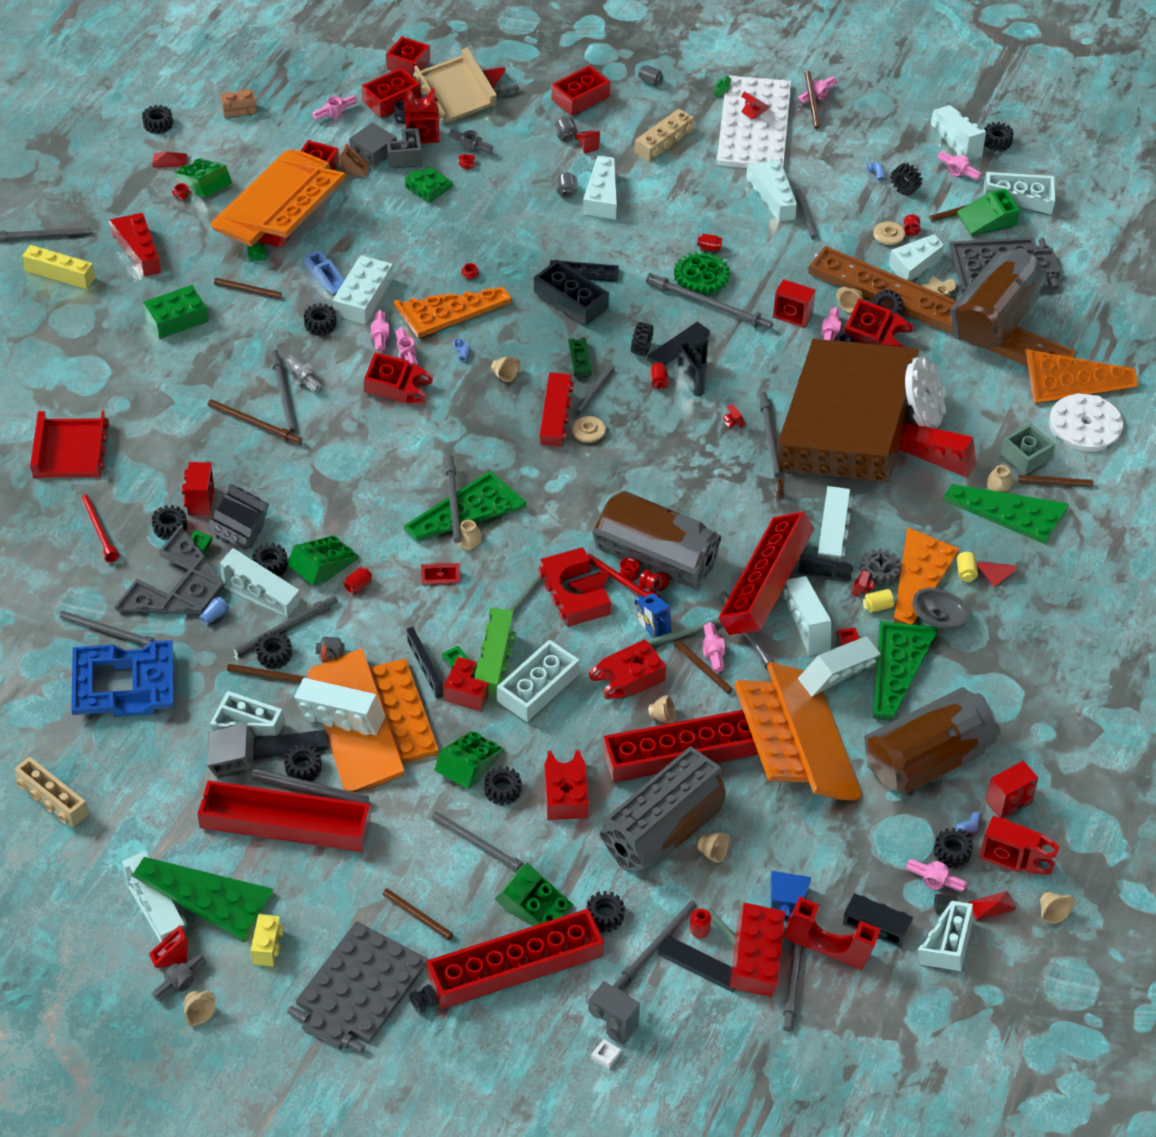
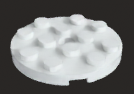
M927 357L913 358L912 364L907 366L905 377L908 405L913 406L915 413L912 416L919 426L937 428L941 424L943 414H946V407L944 405L946 390L942 386L936 364H933Z
M1077 393L1062 398L1053 406L1049 417V426L1055 437L1058 436L1064 441V445L1079 451L1097 452L1107 449V446L1115 444L1119 440L1123 429V420L1116 407L1100 396ZM1086 419L1090 424H1084L1083 421Z

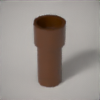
M783 479L777 480L774 495L779 499L784 496Z

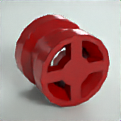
M915 214L907 215L903 220L905 234L908 236L918 235L921 231L920 217Z
M631 557L624 558L620 562V574L630 581L636 580L639 569L638 561Z
M645 570L640 576L639 586L643 589L648 588L650 592L656 593L662 585V576L653 574L650 570Z

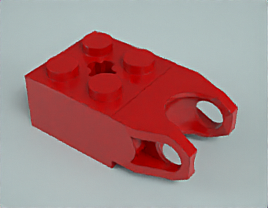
M430 88L428 96L422 99L414 97L411 89H408L404 99L406 129L418 128L421 144L440 143L439 107L434 88Z
M858 298L845 326V334L850 335L852 340L859 343L905 347L893 336L900 332L912 333L914 326L900 315L891 312L892 310Z
M375 352L364 377V393L407 404L425 403L426 394L415 386L432 384L433 375L418 365L410 364L408 360ZM421 376L428 377V380L422 378ZM417 394V395L421 396L422 398H417V397H415L414 395Z
M646 639L603 658L589 671V679L591 681L607 680L611 682L603 690L605 700L624 698L630 694L633 696L665 681L666 678L665 663Z
M580 749L575 750L574 758L567 763L557 761L552 751H547V759L544 763L547 820L588 818L589 800L586 765L580 754Z
M992 816L984 835L979 858L1018 873L1021 869L1029 873L1046 875L1052 873L1055 863L1051 858H1056L1059 846L1039 832L1023 825L1012 823L1004 818ZM1045 845H1049L1054 848V852L1047 853L1042 848ZM1038 862H1047L1050 865V867L1048 869H1042L1038 865Z

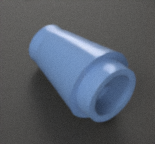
M220 597L213 599L202 615H200V619L208 625L226 614L229 606Z

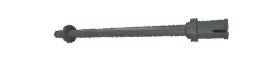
M649 273L646 278L647 284L656 286L661 291L669 289L752 321L753 327L758 324L768 328L773 327V322L761 318V312L753 315L672 284L666 277L662 278Z

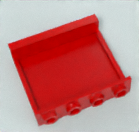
M38 411L30 463L33 478L100 477L101 470H104L103 456H106V445H104V442L108 440L106 429H109V418L105 417V411H101V418L47 419L45 411Z

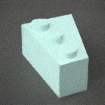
M227 691L210 726L212 731L238 724H247L254 737H271L279 735L285 723V717L280 708Z

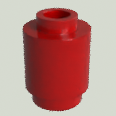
M702 233V236H698L697 246L702 251H721L723 238L719 237V235Z
M654 363L650 369L651 385L655 389H664L669 385L667 367L663 363Z
M359 567L346 577L343 585L350 594L358 593L372 582V574L367 568Z
M699 908L691 913L689 930L695 938L702 939L710 933L712 916L709 911Z

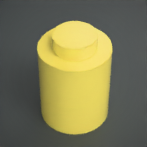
M972 552L960 553L957 556L959 578L962 581L971 582L978 577L976 556Z
M885 589L866 594L865 599H863L864 608L870 613L893 608L894 599L891 591Z

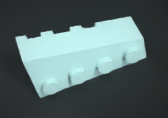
M827 486L818 558L840 563V558L845 557L846 547L842 546L843 541H847L848 536L845 524H849L851 513H847V508H851L853 497L849 496L850 489Z
M806 576L788 579L781 591L782 597L787 602L808 656L830 651L831 619Z

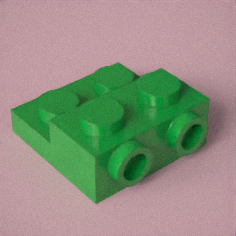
M427 167L421 172L416 169L405 177V188L428 203L453 187L451 180L431 167Z

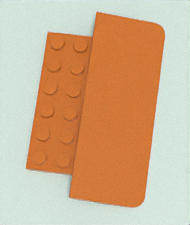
M287 150L211 222V227L213 230L250 247L265 233L287 238L346 179L345 173L330 170L328 162L305 152Z
M363 648L340 656L337 660L324 662L309 670L308 679L376 694L385 713V718L376 736L370 734L363 735L358 731H346L341 727H329L323 724L344 790L359 792L374 788L404 776L403 763L439 755L437 744L406 658L369 667Z
M769 662L767 668L772 682L736 681L734 686L768 781L808 782L814 794L839 800H858L861 797V790L823 691L811 697L798 680V677L805 670Z

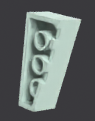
M950 105L933 110L932 126L936 128L958 156L964 155L969 161L982 157L986 136L984 129L979 130L977 124H971L967 117L963 118L961 113Z
M597 156L583 199V215L616 220L617 203L614 158Z
M780 160L747 164L746 180L752 183L753 189L761 195L762 201L769 205L768 208L779 222L795 220L797 204Z
M986 172L984 195L1006 188L1018 207L1052 215L1055 204L1054 176Z
M234 548L220 562L224 589L287 618L300 604L299 589Z
M865 636L818 655L798 677V680L813 697L848 677L858 674L865 668H872L877 663L876 659L881 654L869 638Z
M143 851L122 861L127 886L161 943L179 925L184 928L186 933L185 927L188 925L184 916L179 915L178 907L174 901L132 877L143 857L149 858L146 851Z

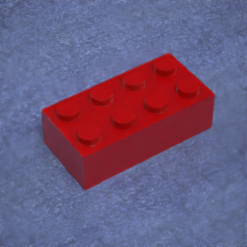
M743 903L737 919L729 988L772 997L778 985L785 911Z

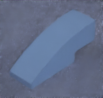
M320 249L306 255L303 263L309 272L331 294L337 293L344 279L331 260H327Z

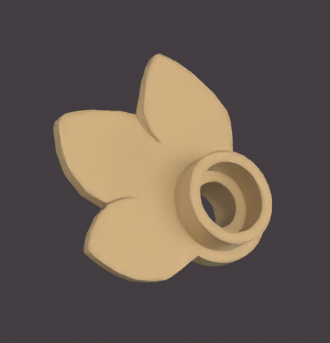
M934 276L930 279L929 284H922L923 287L949 298L951 292L956 288L953 279H948L943 283Z

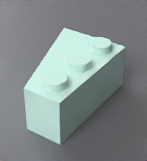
M934 234L892 249L889 266L899 277L912 281L915 278H919L922 272L929 270L942 260L944 244Z
M957 901L950 902L938 919L936 927L929 932L924 944L918 948V961L920 965L956 971L962 970L974 919L973 904Z

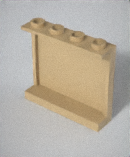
M468 47L462 49L461 56L420 71L415 66L413 78L420 83L422 94L427 97L430 88H434L438 98L439 119L443 125L496 105V93Z

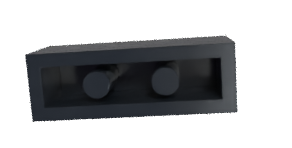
M854 893L844 912L843 925L856 929L860 921L880 928L878 939L902 948L911 930L913 917L905 912L892 909L886 904L877 903L866 896Z

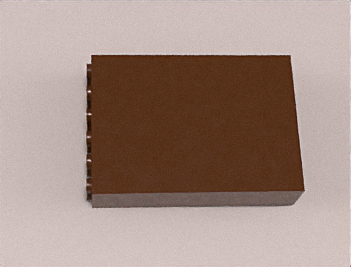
M812 339L777 443L780 470L889 483L912 406L908 405L906 396V370L908 364H912L913 358L920 357L919 349Z

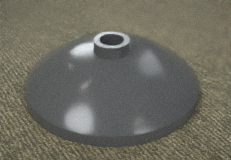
M936 588L922 589L914 595L912 600V606L916 614L933 627L952 630L964 626L968 621L969 610L966 604L960 598L945 590Z

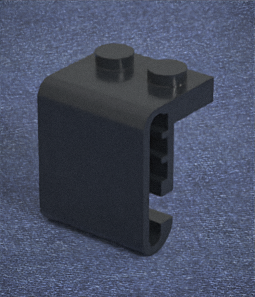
M706 335L679 345L678 374L695 396H702L705 393L708 338Z

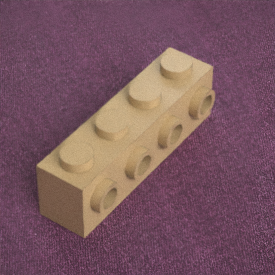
M677 109L635 140V153L650 162L663 151L669 149L674 143L680 141L685 135L692 132L694 117L681 109Z
M30 756L14 768L17 786L21 790L28 791L35 801L43 803L47 811L50 813L54 812L62 823H67L74 828L89 816L86 801Z

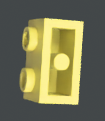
M258 914L251 946L253 965L274 967L276 956H279L280 953L279 940L283 937L284 925L280 923V916Z

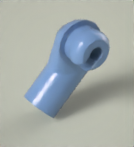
M873 162L867 164L868 171H874L878 181L885 180L884 167L881 163Z
M456 338L453 344L460 353L458 359L461 362H466L470 346L461 338Z
M978 812L972 813L970 820L963 821L962 823L959 822L956 825L957 832L959 829H962L963 834L965 832L968 834L976 833L982 815Z

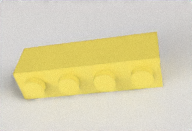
M30 245L22 255L24 269L29 273L83 289H88L95 279L93 263L33 245Z

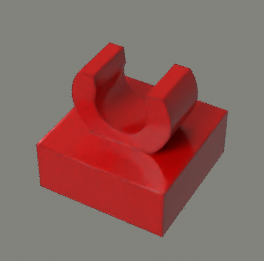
M733 403L727 407L729 414L723 417L725 424L728 428H732L735 424L742 428L746 425L742 414Z
M863 570L855 579L851 591L852 595L858 597L861 592L866 595L874 589L876 583L868 580L869 572Z

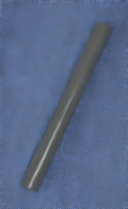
M796 189L795 195L811 239H816L817 233L801 190Z
M612 364L607 366L574 409L575 414H581L613 372L615 367Z

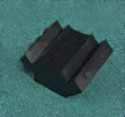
M229 484L228 493H224L219 507L214 512L213 519L209 521L208 530L215 533L216 539H220L224 543L231 542L243 549L252 548L264 526V518L267 514L269 503L240 487Z

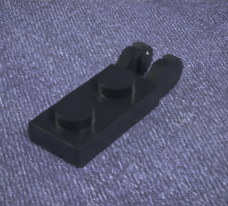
M801 554L798 573L841 582H849L853 571V566L847 562L839 563Z

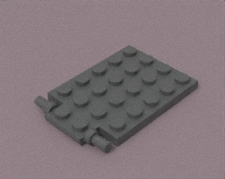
M1034 237L950 241L949 243L950 253L962 294L998 251L1008 252L1018 248L1026 250L1039 261L1047 271L1046 277L1051 283L1052 289L1058 290V277L1061 276L1054 250L1046 245L1044 238L1038 240L1040 248L1037 249ZM1045 278V284L1042 286V288H1041L1040 290H1046V289H1047V287H1048V282H1047V279H1046V278Z
M356 921L296 999V1005L307 1011L302 1012L290 1006L287 1014L299 1019V1023L303 1024V1030L338 1049L342 1046L345 1048L350 1047L362 1053L365 1045L354 1040L353 1036L367 1044L371 1043L426 968V960L428 958Z

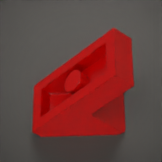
M745 91L741 95L746 100L741 112L751 119H755L770 107Z
M588 130L575 134V139L581 141L583 153L599 150L600 131Z

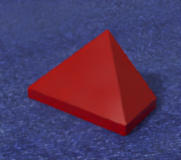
M502 67L482 72L491 87L494 88L506 69Z
M161 152L154 153L153 167H182L187 164V153Z
M984 561L976 562L979 569L994 587L1016 571L1015 565Z
M438 562L422 564V584L460 582L459 563Z
M600 571L567 583L569 587L586 594L603 589L609 573L607 571Z
M1007 891L968 902L973 904V915L976 921L1014 911L1016 908Z
M179 925L149 953L154 967L163 968L170 967L175 963H187L188 938L184 928Z

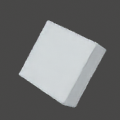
M603 1039L591 1054V1059L609 1070L621 1056L622 1050Z

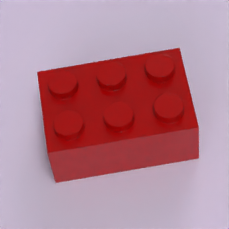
M591 65L552 84L551 99L571 116L610 97V81Z
M400 67L361 85L362 101L382 118L395 112L394 104L398 101H404L408 89H411L414 97L421 99L420 83Z

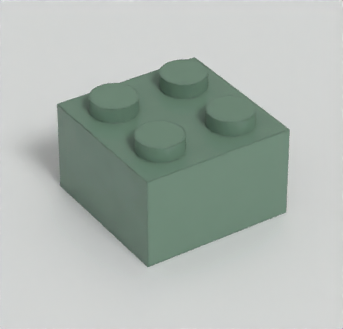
M1028 423L1003 438L1000 454L1024 475H1027L1052 460L1056 444L1034 425Z

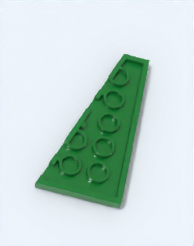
M491 471L457 491L460 525L465 520H472L477 523L527 507V502ZM450 497L405 524L404 531L415 541L451 531Z
M951 484L943 497V501L1043 544L1047 543L1069 507V503Z
M880 621L877 650L881 655L877 658L873 718L894 719L938 632V628Z
M143 857L132 875L133 878L242 942L274 890L148 857Z

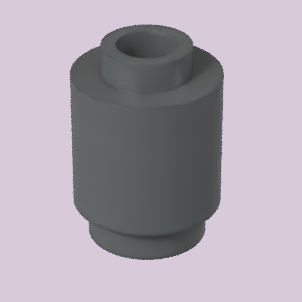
M648 65L642 66L639 70L638 77L642 81L654 86L661 84L663 80L661 70Z

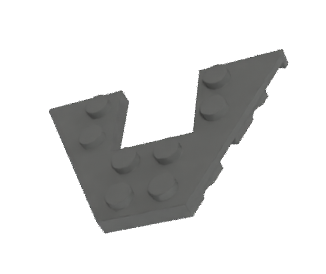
M180 525L160 549L159 554L161 557L188 569L186 574L170 594L136 579L115 605L116 611L202 614L223 589L224 585L220 577L215 574V570L208 564L205 556L195 546L194 541L187 535L183 526Z

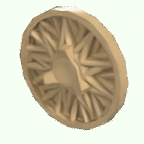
M886 221L875 226L873 236L882 244L896 245L904 240L905 231L898 223Z
M583 416L573 422L571 431L577 440L592 443L602 439L605 435L606 427L604 422L597 417Z

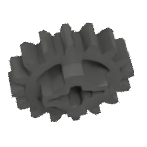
M879 548L878 551L872 549L871 553L866 551L865 556H861L859 569H861V572L865 570L870 573L868 580L877 581L879 585L882 582L888 585L890 580L895 582L896 577L900 575V558H895V553L889 554L888 549L885 552L882 551V548Z

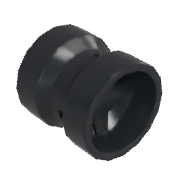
M398 101L394 104L395 121L405 124L404 101Z
M430 984L424 986L419 992L414 991L409 994L410 1001L417 1013L425 1011L428 1006L433 1007L439 1003L437 994Z

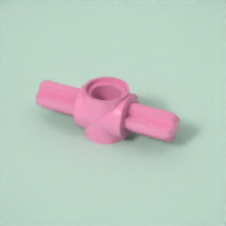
M834 76L825 81L812 80L815 99L823 100L827 96L829 88L837 84ZM808 91L798 97L801 104L809 101Z
M355 95L344 99L336 96L330 97L327 103L324 104V108L314 111L312 115L315 120L326 116L333 119L340 118L343 112L346 111V107L356 104L357 99Z
M941 151L937 156L939 160L948 164L949 172L953 176L967 175L976 181L981 177V172L970 167V161L964 155L952 157Z
M837 307L830 309L829 317L823 320L821 331L824 337L823 340L834 341L840 335L842 322L839 320L840 310Z
M378 310L375 313V321L371 324V340L375 342V351L382 353V351H385V342L389 339V323L385 321V312Z
M399 328L395 332L398 339L399 357L408 360L410 364L418 365L415 358L417 353L413 338L407 336L405 329Z
M709 622L704 625L706 637L703 640L704 657L711 660L713 671L720 673V671L724 670L722 657L725 655L724 639L717 635L715 625Z
M910 859L907 863L906 869L923 876L925 885L931 889L939 890L947 886L956 891L964 892L967 882L949 875V868L941 862L935 861L925 865Z

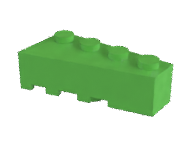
M490 607V623L487 622L485 641L482 642L481 657L478 660L475 679L488 682V695L497 696V686L505 680L503 674H507L509 662H507V658L512 656L513 647H511V643H515L516 632L513 631V611Z

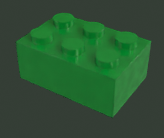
M193 285L143 302L145 317L159 339L208 322L206 305Z

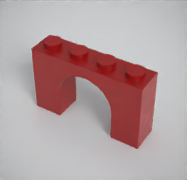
M583 547L540 559L538 573L541 579L544 578L545 588L547 592L551 593L553 605L558 607L559 617L565 621L567 627L611 615V601L604 588L586 594H573L562 587L566 580L590 573V559Z
M799 896L784 930L783 939L862 970L875 947L880 928L860 921L855 932L850 935L832 934L822 929L815 922V916L820 904Z

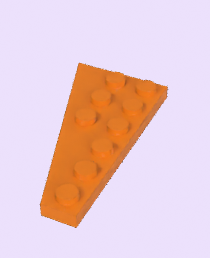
M503 287L483 289L480 293L472 294L471 291H467L463 295L451 293L428 296L423 300L411 298L407 302L394 300V307L417 338L510 304L511 297Z
M1026 349L1034 403L1062 399L1077 393L1094 394L1138 386L1135 368Z
M907 527L894 623L915 624L919 616L912 606L914 595L919 590L938 587L958 555L959 548Z

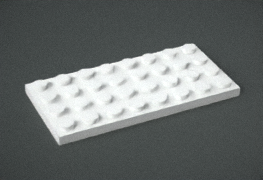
M729 76L731 83L724 95L716 166L747 168V164L780 160L783 167L791 81ZM745 91L770 106L769 109L755 119L749 118L741 112L746 101L741 97L742 93Z

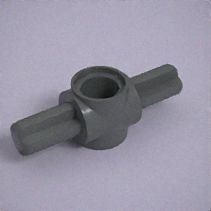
M451 129L448 135L450 138L460 141V145L464 146V150L469 153L476 152L479 149L491 154L494 148L493 145L483 142L482 138L474 130L462 133Z
M196 954L186 964L175 963L171 965L165 973V982L152 992L154 999L161 1002L173 991H186L194 981L193 974L206 963L204 956Z

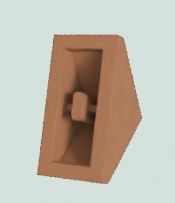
M346 143L340 153L341 172L348 175L365 177L370 164Z

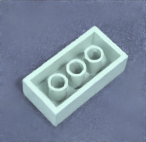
M360 255L332 300L336 316L366 325L393 281V264Z
M549 639L497 686V702L528 722L579 675V659Z
M303 678L294 696L305 720L320 722L329 727L337 726L346 731L354 730L363 735L370 734L376 736L385 718L381 704L376 694Z

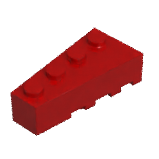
M549 372L539 435L541 445L562 447L563 440H566L567 429H565V426L569 423L568 409L571 408V393L574 390L571 374Z
M906 423L899 447L900 451L964 477H969L977 465L972 436Z

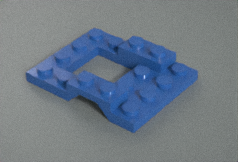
M172 640L151 641L144 648L136 650H124L114 644L73 647L72 715L113 712L114 717L155 714L154 709L174 708ZM114 665V670L132 668V690L93 693V666Z

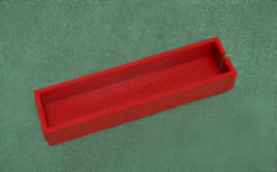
M209 780L203 794L204 799L201 800L197 813L199 828L358 852L363 851L371 821V810L368 803Z

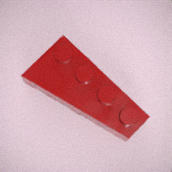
M138 213L109 219L112 236L118 240V244L124 248L128 257H131L141 274L148 276L161 273L159 257L144 214Z

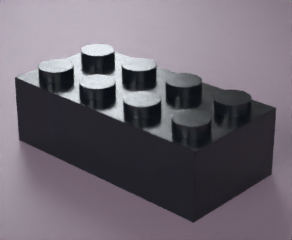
M558 259L534 276V293L585 326L609 308L608 291Z

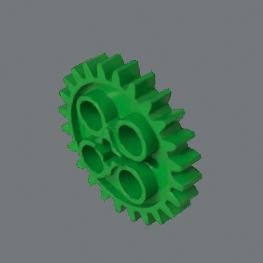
M695 251V255L688 253V257L683 255L682 260L678 259V263L675 264L674 280L677 281V285H681L683 288L696 293L699 292L701 295L706 293L709 296V292L716 294V290L721 292L722 287L726 288V283H729L730 267L727 266V262H723V258L717 259V254L711 256V252L705 255L704 251L701 254Z

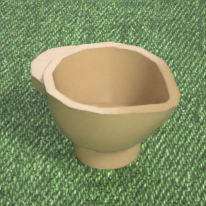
M841 287L836 292L839 306L847 313H852L858 298L864 299L863 293L854 288Z
M503 357L493 361L491 370L500 380L512 382L520 370V361L513 357Z
M1004 465L997 466L986 480L987 487L992 491L1007 493L1013 487L1012 474L1009 468Z
M465 520L461 523V542L457 543V545L465 550H473L481 543L482 533L472 520Z
M670 695L662 696L654 704L649 705L651 720H658L666 724L675 722V707Z
M724 832L702 836L698 842V850L703 852L704 856L715 863L722 862L729 849L730 835Z
M1052 892L1043 894L1040 898L1041 920L1051 924L1062 922L1068 917L1071 909L1074 907L1075 899L1068 894L1064 896Z
M207 990L201 993L193 991L186 996L184 1014L189 1026L203 1024L214 1015L216 998L213 992Z

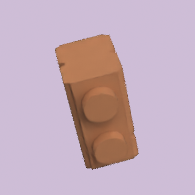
M243 89L239 92L229 91L225 94H220L224 118L257 113L253 89Z

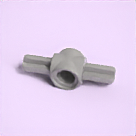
M289 355L285 362L292 369L291 374L295 383L308 386L312 392L318 393L322 387L315 379L313 367L309 363L299 362L294 356Z

